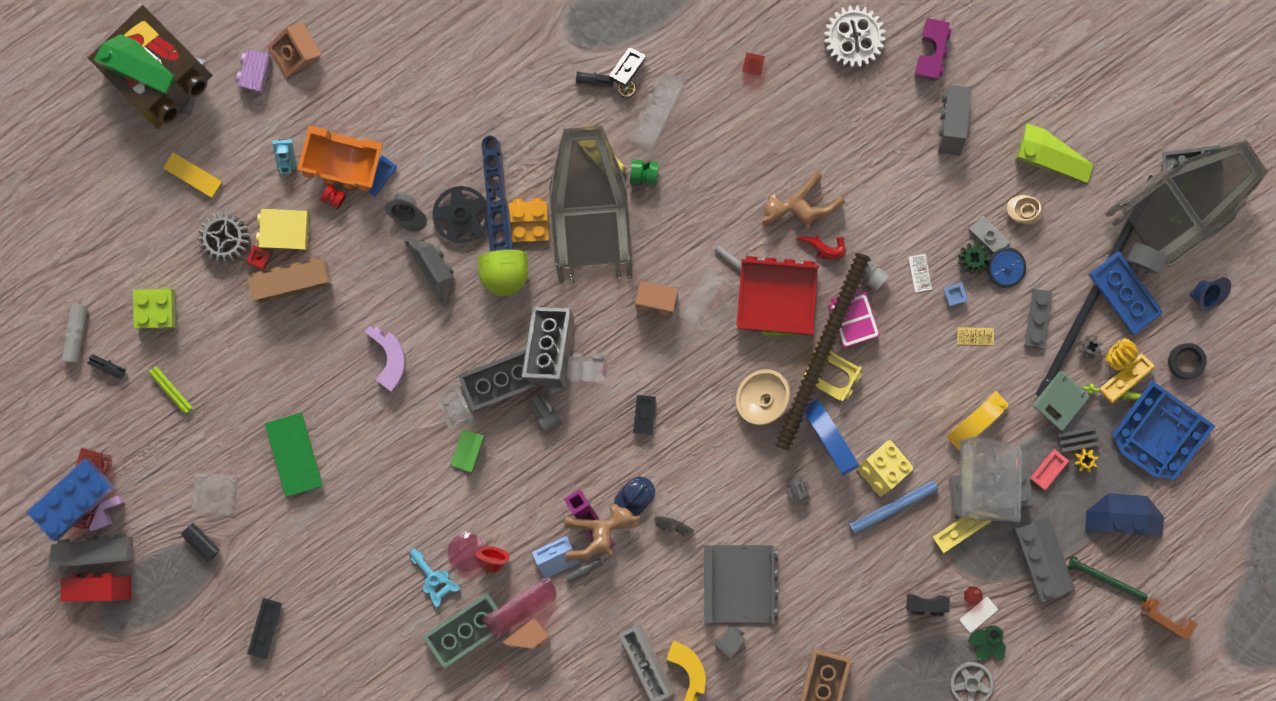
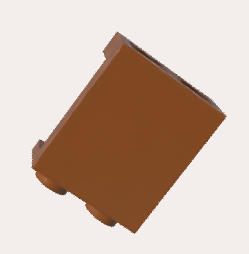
M1150 597V599H1146L1143 602L1141 614L1180 639L1188 641L1198 625L1196 622L1185 618L1177 625L1158 613L1156 609L1161 603V600L1158 598Z

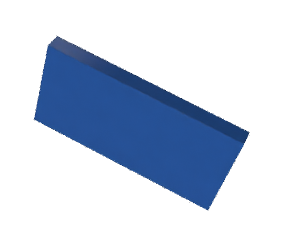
M1119 251L1088 274L1132 336L1136 335L1163 313Z

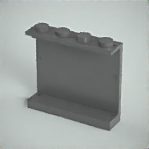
M704 545V623H774V619H778V607H774V600H778V588H774V580H778V569H774V561H778V549H774V545Z

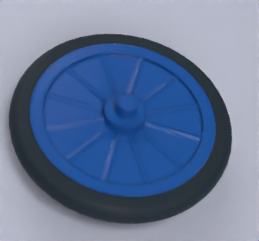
M1004 247L996 250L990 256L987 272L991 281L997 286L1003 288L1013 287L1024 278L1026 261L1018 250Z

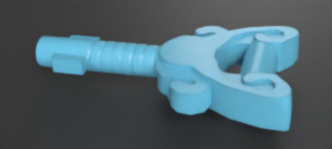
M414 548L409 552L412 556L410 559L414 564L417 563L427 576L423 591L425 593L430 592L432 602L436 607L440 605L441 599L449 592L460 590L458 584L448 579L449 573L447 571L433 572L424 561V556L420 551L417 552ZM446 583L445 587L437 593L435 592L438 584Z

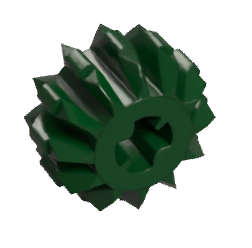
M978 242L974 243L973 248L970 243H967V249L964 247L960 249L963 254H958L957 258L963 259V261H960L958 265L965 264L964 272L970 268V275L974 274V270L980 274L981 268L985 270L988 268L985 263L990 262V259L985 258V256L990 253L989 251L983 253L984 245L978 249ZM970 254H971L972 256H973L974 254L977 255V257H976V260L978 261L977 263H976V261H974V262H971V261H970V260H971Z

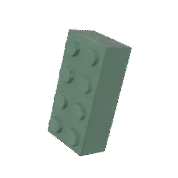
M488 592L422 637L442 667L446 668L507 627L509 622Z

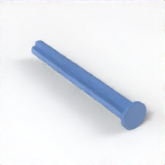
M931 481L853 523L848 522L854 535L857 536L858 532L937 492L938 487L934 481Z

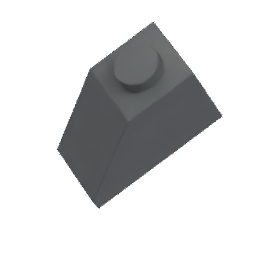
M729 626L715 644L731 658L745 641V638L742 637L745 633L737 626L734 629Z

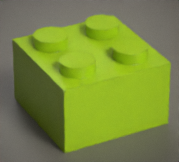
M133 290L134 329H176V290Z

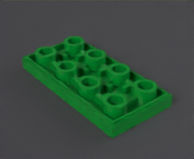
M300 412L266 422L265 427L285 496L288 497L322 487V479L303 413Z

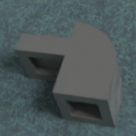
M1134 243V246L1127 252L1126 262L1130 266L1141 267L1150 273L1161 274L1168 256L1148 246Z

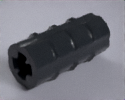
M194 523L190 524L181 534L207 562L212 560L220 551L214 542Z

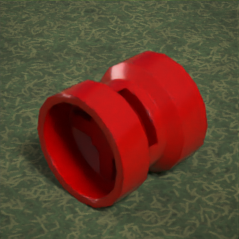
M329 184L324 190L320 201L325 204L329 203L332 208L338 210L345 200L346 193L338 192L334 186Z

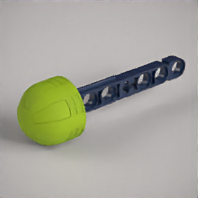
M486 136L482 141V155L484 156L483 166L488 207L486 215L490 252L477 257L478 273L482 285L489 292L497 296H510L520 291L527 281V253L513 250L509 207H507L503 161L499 156L502 155L501 143L494 136ZM494 140L496 143L495 147L488 150L487 143ZM496 158L497 165L494 168H490L489 161ZM493 177L499 178V183L496 186H491L490 184ZM496 195L500 198L497 204L493 202L496 199ZM501 213L503 216L502 221L495 223V215ZM499 232H503L505 235L501 242L496 241V235Z

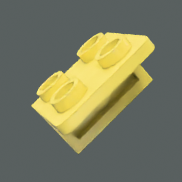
M890 440L859 464L860 467L856 468L880 497L895 487L913 470L910 462Z

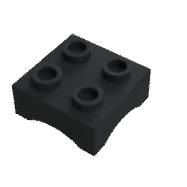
M907 594L906 609L911 611L913 615H925V612H930L932 616H944V613H949L950 597L938 595L934 598L924 599L918 595Z

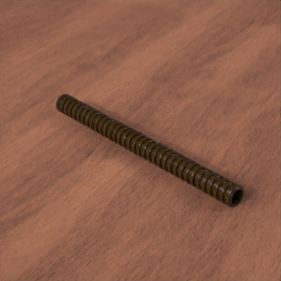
M855 253L856 258L852 260L854 263L850 265L851 270H848L849 274L845 277L846 281H843L844 286H841L842 291L838 293L840 296L836 298L837 303H834L835 307L831 309L832 314H829L830 319L826 321L828 324L824 326L823 336H820L819 339L821 340L817 342L816 352L812 354L814 357L810 359L811 364H808L809 368L805 371L806 375H803L804 380L800 382L802 385L798 387L800 390L796 392L797 397L793 399L795 401L791 404L792 408H789L790 413L786 415L788 418L784 420L783 430H780V436L777 437L778 441L775 442L777 447L784 450H791L790 445H793L792 440L796 438L795 433H798L799 424L803 422L802 417H805L804 412L808 410L806 407L810 405L809 400H812L811 396L815 393L813 392L814 389H817L816 384H819L818 379L822 377L820 374L824 372L823 367H826L825 363L829 360L828 356H831L830 351L834 349L832 346L836 344L837 334H840L841 331L839 330L843 328L842 323H845L844 318L848 316L846 313L850 311L851 301H854V295H857L856 290L860 288L858 285L862 283L861 278H864L863 273H866L867 270L865 269L869 266L868 262H871L870 257L862 253Z

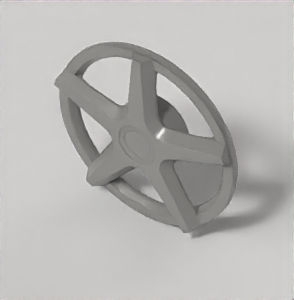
M976 662L961 664L953 672L950 688L958 701L964 700L957 695V690H967L968 701H974L975 691L987 693L986 697L980 700L986 701L992 694L994 681L992 674L985 666ZM978 666L981 669L972 676L965 667ZM961 671L965 680L954 685L955 676ZM985 673L989 676L990 688L980 683Z

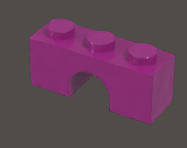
M926 19L922 40L932 43L935 52L931 56L920 55L918 57L914 77L937 81L939 76L942 77L944 72V66L941 65L942 59L946 58L948 47H945L946 39L950 40L952 29L949 28L950 22Z

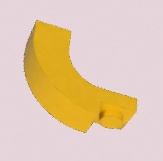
M995 391L972 414L949 432L946 437L960 450L999 417L1009 404Z
M672 641L666 660L681 665L688 672L690 683L684 701H697L698 695H695V693L704 694L706 677L703 665L699 657L689 647Z

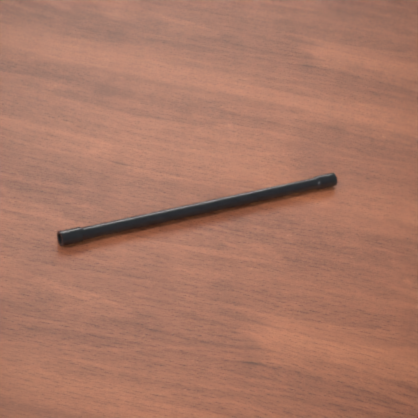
M1149 175L1145 185L1153 180L1155 176ZM1153 193L1134 206L1108 258L1117 251L1122 252ZM1093 284L1049 371L1037 389L1035 395L1038 397L1058 374L1097 300L1100 291L1095 284Z

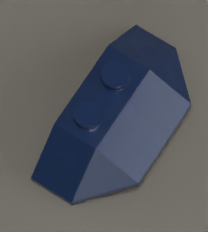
M1108 493L1086 511L1085 530L1163 536L1164 516L1148 496Z

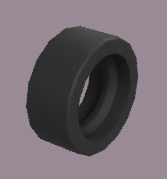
M1183 343L1174 347L1168 357V367L1171 373L1183 380L1194 379L1200 376L1207 365V358L1203 349L1193 343ZM1190 350L1197 355L1198 366L1194 371L1186 373L1178 368L1176 358L1181 351Z

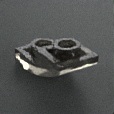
M656 516L654 519L657 521L655 525L663 531L666 529L670 531L675 525L677 527L675 531L683 537L686 534L691 536L694 532L689 526L671 518Z

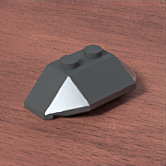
M409 238L403 239L441 304L446 306L454 279L451 274L454 271L449 263L445 264L442 257H444L441 249L439 246L435 248L430 243Z

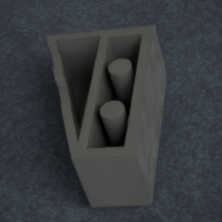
M948 85L947 91H943L942 103H944V108H941L940 113L942 124L939 126L938 136L940 137L938 153L961 155L967 138L971 98L970 87Z

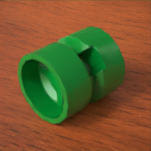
M632 159L630 184L640 185L644 182L646 186L656 187L659 162L648 161L644 163L643 160Z

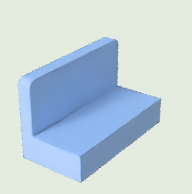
M567 536L532 552L545 579L579 563V561L565 563L566 551H574Z

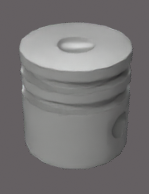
M872 261L865 270L867 271L863 273L864 278H861L862 283L865 282L864 285L875 293L889 275L880 267L877 268L878 265H873L874 262Z

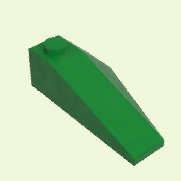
M121 34L104 42L94 59L103 69L164 94H167L175 79V76L136 40Z

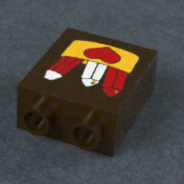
M142 5L106 41L120 34L136 40L175 76L167 94L103 69L94 61L102 44L88 59L151 124L159 129L163 124L173 122L179 115V108L191 97H197L202 94L207 87V81L213 75Z

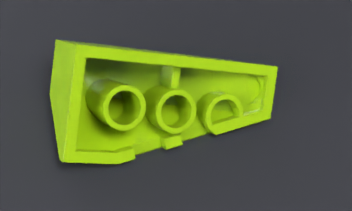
M1028 123L1026 124L1015 160L1088 183L1094 166L1092 163L1047 130Z

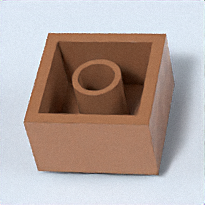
M640 281L635 306L638 307L639 311L649 313L650 310L657 311V315L668 317L669 314L673 315L678 289Z

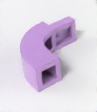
M369 326L365 333L381 344L387 354L386 366L376 380L389 391L394 392L405 372L406 358L403 347L391 332L383 337L384 332L377 326L374 329Z

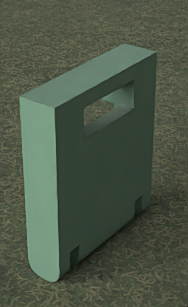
M1060 371L1033 403L1032 407L1055 428L1063 431L1088 400L1089 395L1084 393V390L1063 371ZM1050 405L1060 415L1053 418L1045 409Z

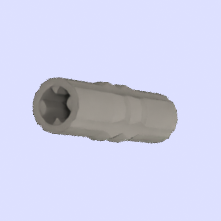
M71 304L62 361L78 363L81 343L83 341L87 306Z

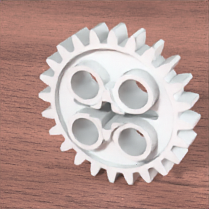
M857 5L855 10L849 6L847 12L844 8H841V15L835 12L834 16L836 19H829L832 25L826 24L825 28L829 31L824 32V36L829 38L824 40V43L830 44L826 50L833 51L830 57L837 56V63L842 59L843 66L850 62L851 68H853L854 63H857L860 68L862 62L867 66L869 64L868 59L875 61L874 54L878 56L881 54L878 49H883L884 45L880 42L886 40L881 35L886 31L880 30L883 22L877 23L879 16L873 18V11L867 14L866 7L860 11L859 5ZM851 20L854 21L855 35L859 36L857 38V47L859 49V53H856L855 51L854 38H850L853 33L852 25L850 23ZM859 22H865L867 24V29L861 30L858 28L857 24ZM846 25L849 31L842 33L839 31V26ZM861 41H869L871 47L868 49L863 48ZM848 43L851 45L852 50L846 52L842 49V45Z

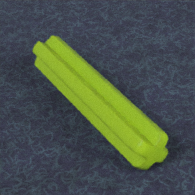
M154 367L149 371V375L184 414L192 410L189 402L158 367Z

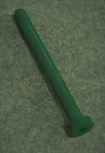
M1072 556L1067 568L1071 570L1076 568L1142 601L1148 598L1147 594L1079 562L1078 557Z

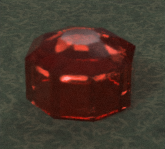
M976 586L968 587L964 591V600L970 605H978L983 599L982 591Z

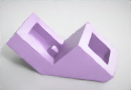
M122 496L113 497L99 504L89 528L91 532L112 525L107 510L125 503Z

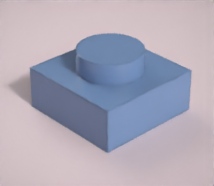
M962 282L943 288L948 306L968 301Z

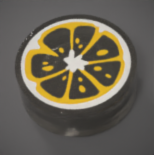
M631 80L626 88L618 84V94L623 98L634 96L636 93L635 82Z

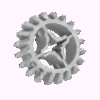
M220 211L219 218L213 213V220L207 217L206 221L208 224L201 223V226L205 228L204 231L198 230V233L203 235V237L197 239L200 242H204L199 247L201 249L206 248L203 254L208 255L210 253V260L216 257V262L220 263L223 257V262L228 263V257H230L231 261L234 262L235 254L239 258L242 257L241 253H239L240 249L244 252L247 250L242 246L243 244L249 245V241L244 240V238L250 237V234L243 233L248 230V227L242 226L244 224L242 219L237 222L239 216L234 215L232 217L231 212H227L225 217L224 212ZM224 222L219 231L211 232L214 226ZM230 223L236 227L238 237L230 234ZM225 233L231 239L224 240L223 242L217 236ZM209 237L217 240V252L211 247ZM237 243L232 250L223 252L228 244Z

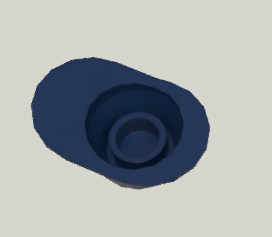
M1226 277L1214 281L1202 280L1189 295L1199 305L1200 310L1205 312L1224 302L1231 291V281Z
M640 476L631 479L618 492L614 504L628 509L633 516L640 515L655 496L653 483L649 479Z

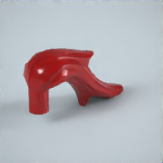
M819 235L816 238L809 236L796 238V240L806 242L816 248L818 254L815 257L839 260L847 252L844 236L836 237L838 246L836 248L825 245L820 240Z

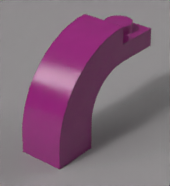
M581 489L564 498L576 519L600 520ZM584 530L592 543L594 541L593 532ZM610 537V548L615 546V543Z

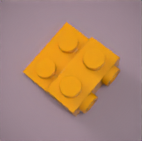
M532 198V202H524V199H513V203H509L512 243L549 241L547 201H543V198Z

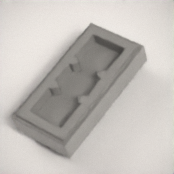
M983 215L969 228L993 253L1000 248H1004L1010 242Z

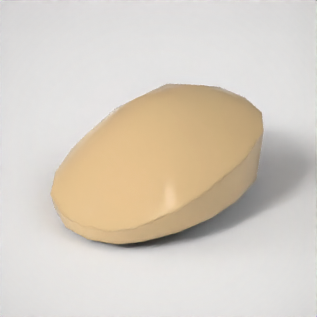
M1028 195L1016 196L1010 199L1007 204L1008 216L1017 223L1034 224L1043 216V208L1034 197Z

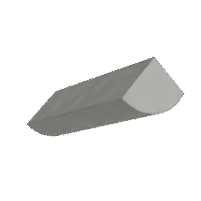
M641 623L621 632L619 636L650 700L661 701L672 695L674 691Z

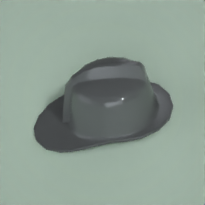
M397 193L394 199L385 206L387 215L407 230L420 231L427 225L426 215L417 207V203L412 196Z

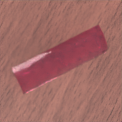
M550 577L542 580L483 619L495 639L556 599V589Z

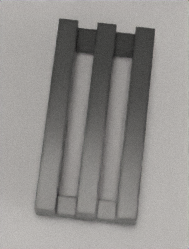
M1096 426L1057 434L1061 453L1100 445ZM1092 431V435L1068 440L1062 439L1064 436ZM1089 439L1094 441L1093 443L1064 448V444Z

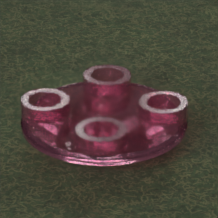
M472 533L457 535L448 546L449 561L455 568L461 571L477 569L480 566L479 558L475 556V553L485 547L484 542Z

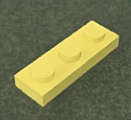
M986 513L964 516L935 535L933 540L944 554L992 521Z

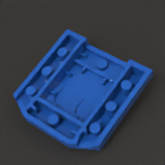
M1151 380L1113 431L1112 436L1120 452L1154 477L1176 480L1215 425Z

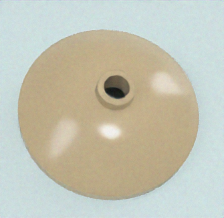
M763 369L755 371L748 375L738 388L736 394L737 410L751 424H771L786 412L791 399L790 386L787 380L774 370Z

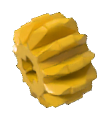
M1125 338L1109 349L1105 360L1111 368L1113 367L1115 370L1120 371L1135 360V357L1138 355V349L1133 342Z

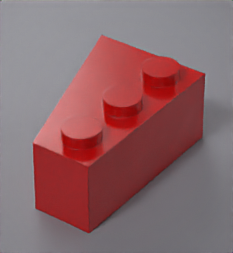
M97 573L85 574V577H80V574H68V578H60L61 602L132 599L131 576H114V573H102V577H97Z

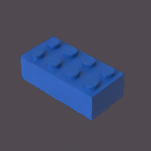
M84 459L26 513L52 541H58L115 487L90 459Z

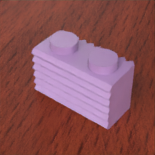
M247 49L246 53L242 54V71H238L236 83H238L239 88L263 93L272 58L270 54Z

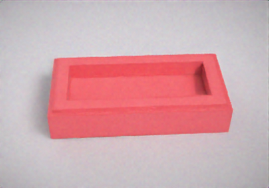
M1053 449L1029 479L1045 491L1069 461Z

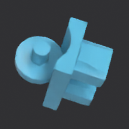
M292 139L273 140L272 144L277 170L280 171V174H290L292 169L297 168Z

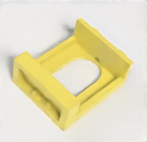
M830 351L831 356H828V362L847 372L849 383L844 388H836L819 378V384H816V386L821 391L842 402L844 398L846 400L849 399L853 392L850 389L853 382L858 383L862 376L860 372L862 367H858Z

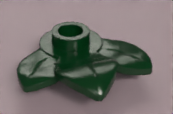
M991 625L985 630L978 629L974 631L968 639V643L977 645L976 655L980 661L989 658L992 654L1001 659L1006 651V646L1002 641L1003 631L995 625ZM992 631H995L997 633V636L994 639L990 637V633Z

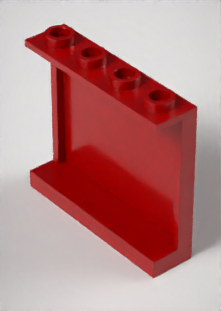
M746 256V259H742L736 329L813 335L819 265H815L814 261H803V264L796 263V260L792 259L776 262V258H765V261L757 260L755 256Z

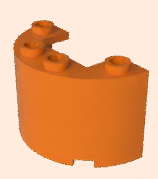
M309 125L297 170L303 172L302 176L324 179L326 184L335 186L336 183L343 184V188L349 190L357 187L358 190L368 192L373 186L383 143L365 138L364 140L355 139Z

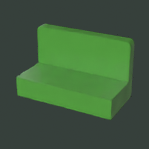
M463 429L451 465L473 473L485 436Z

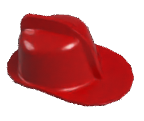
M492 546L483 547L475 553V556L479 558L480 568L486 574L499 573L510 558L506 551Z

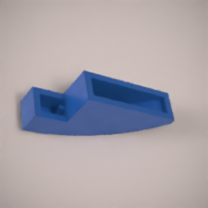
M818 398L812 401L806 407L808 410L804 412L805 417L838 470L844 476L860 467Z

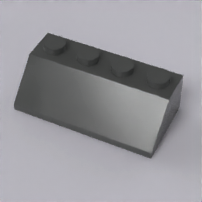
M533 307L522 373L523 379L548 388L565 387L575 321L570 308Z
M1048 516L1014 528L1013 532L1038 602L1043 603L1075 590L1050 517Z
M125 533L115 534L113 539H107V535L95 536L96 540L88 541V537L76 538L77 542L69 543V539L58 540L57 544H51L48 565L49 568L134 560L132 537H127Z

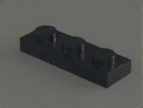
M267 598L262 599L247 654L267 659L282 607L281 602Z

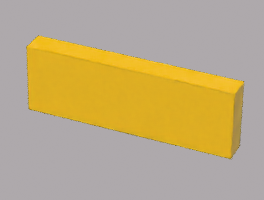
M174 152L163 167V169L211 198L215 196L223 183Z
M1140 354L1130 365L1126 366L1125 369H1122L1099 389V392L1111 404H1114L1151 373L1155 366L1143 354Z

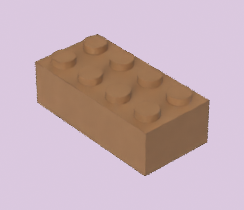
M313 258L309 259L306 264L297 262L290 264V268L282 269V267L270 269V273H263V271L253 273L252 277L247 278L252 300L259 304L332 286L328 264L322 259Z
M812 648L799 701H841L852 659Z

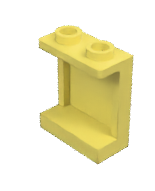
M261 209V214L258 213L257 216L260 233L257 232L256 243L262 249L277 248L307 251L310 213L298 210Z

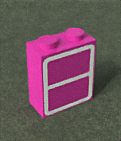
M856 291L857 295H854L855 299L851 301L852 306H849L850 311L846 313L848 316L844 318L845 323H842L843 328H840L839 331L841 332L838 334L842 349L880 336L866 292ZM836 298L832 299V303L828 305L831 314V309L835 307L834 303H837Z

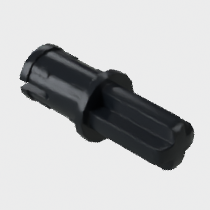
M577 71L576 84L593 85L592 87L594 85L613 87L614 81L610 80L607 75Z
M94 354L90 355L87 361L89 365L102 370L103 374H110L122 380L126 372L125 368L112 363L111 360H104Z

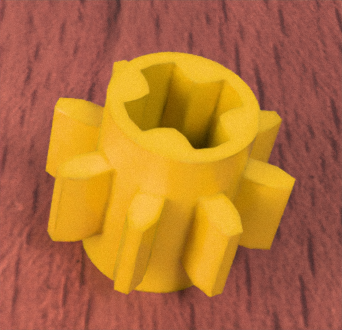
M1081 449V455L1075 454L1077 461L1074 464L1080 466L1079 471L1086 468L1087 472H1091L1090 467H1097L1095 460L1098 457L1092 455L1093 450L1086 453L1085 449ZM1085 457L1090 459V461L1087 462V464L1082 463V460L1085 459Z

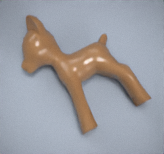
M815 170L804 187L785 203L778 200L775 194L769 195L768 202L764 207L765 217L761 224L768 226L774 221L780 220L787 212H792L805 224L806 230L809 231L811 223L820 217H828L843 206L845 200L839 196L825 208L810 207L805 201V197L822 178L819 172Z
M617 504L610 507V520H582L565 516L564 529L592 531L594 540L582 551H566L565 563L589 560L596 554L606 553L609 556H613L610 550V532L613 529L635 528L639 524L638 521L641 519V516H633L628 509L619 507Z

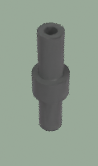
M600 558L587 565L583 564L578 567V570L566 575L568 582L570 583L581 576L585 577L590 574V571L602 566Z

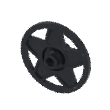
M456 186L444 191L438 197L433 207L432 216L437 231L445 239L454 243H468L476 240L487 228V215L483 227L476 218V215L484 207L486 215L488 210L487 201L478 191L466 186ZM461 190L471 192L479 198L466 201ZM451 193V205L438 207L442 199ZM437 218L449 222L447 234L440 228ZM464 229L475 234L466 239H456Z

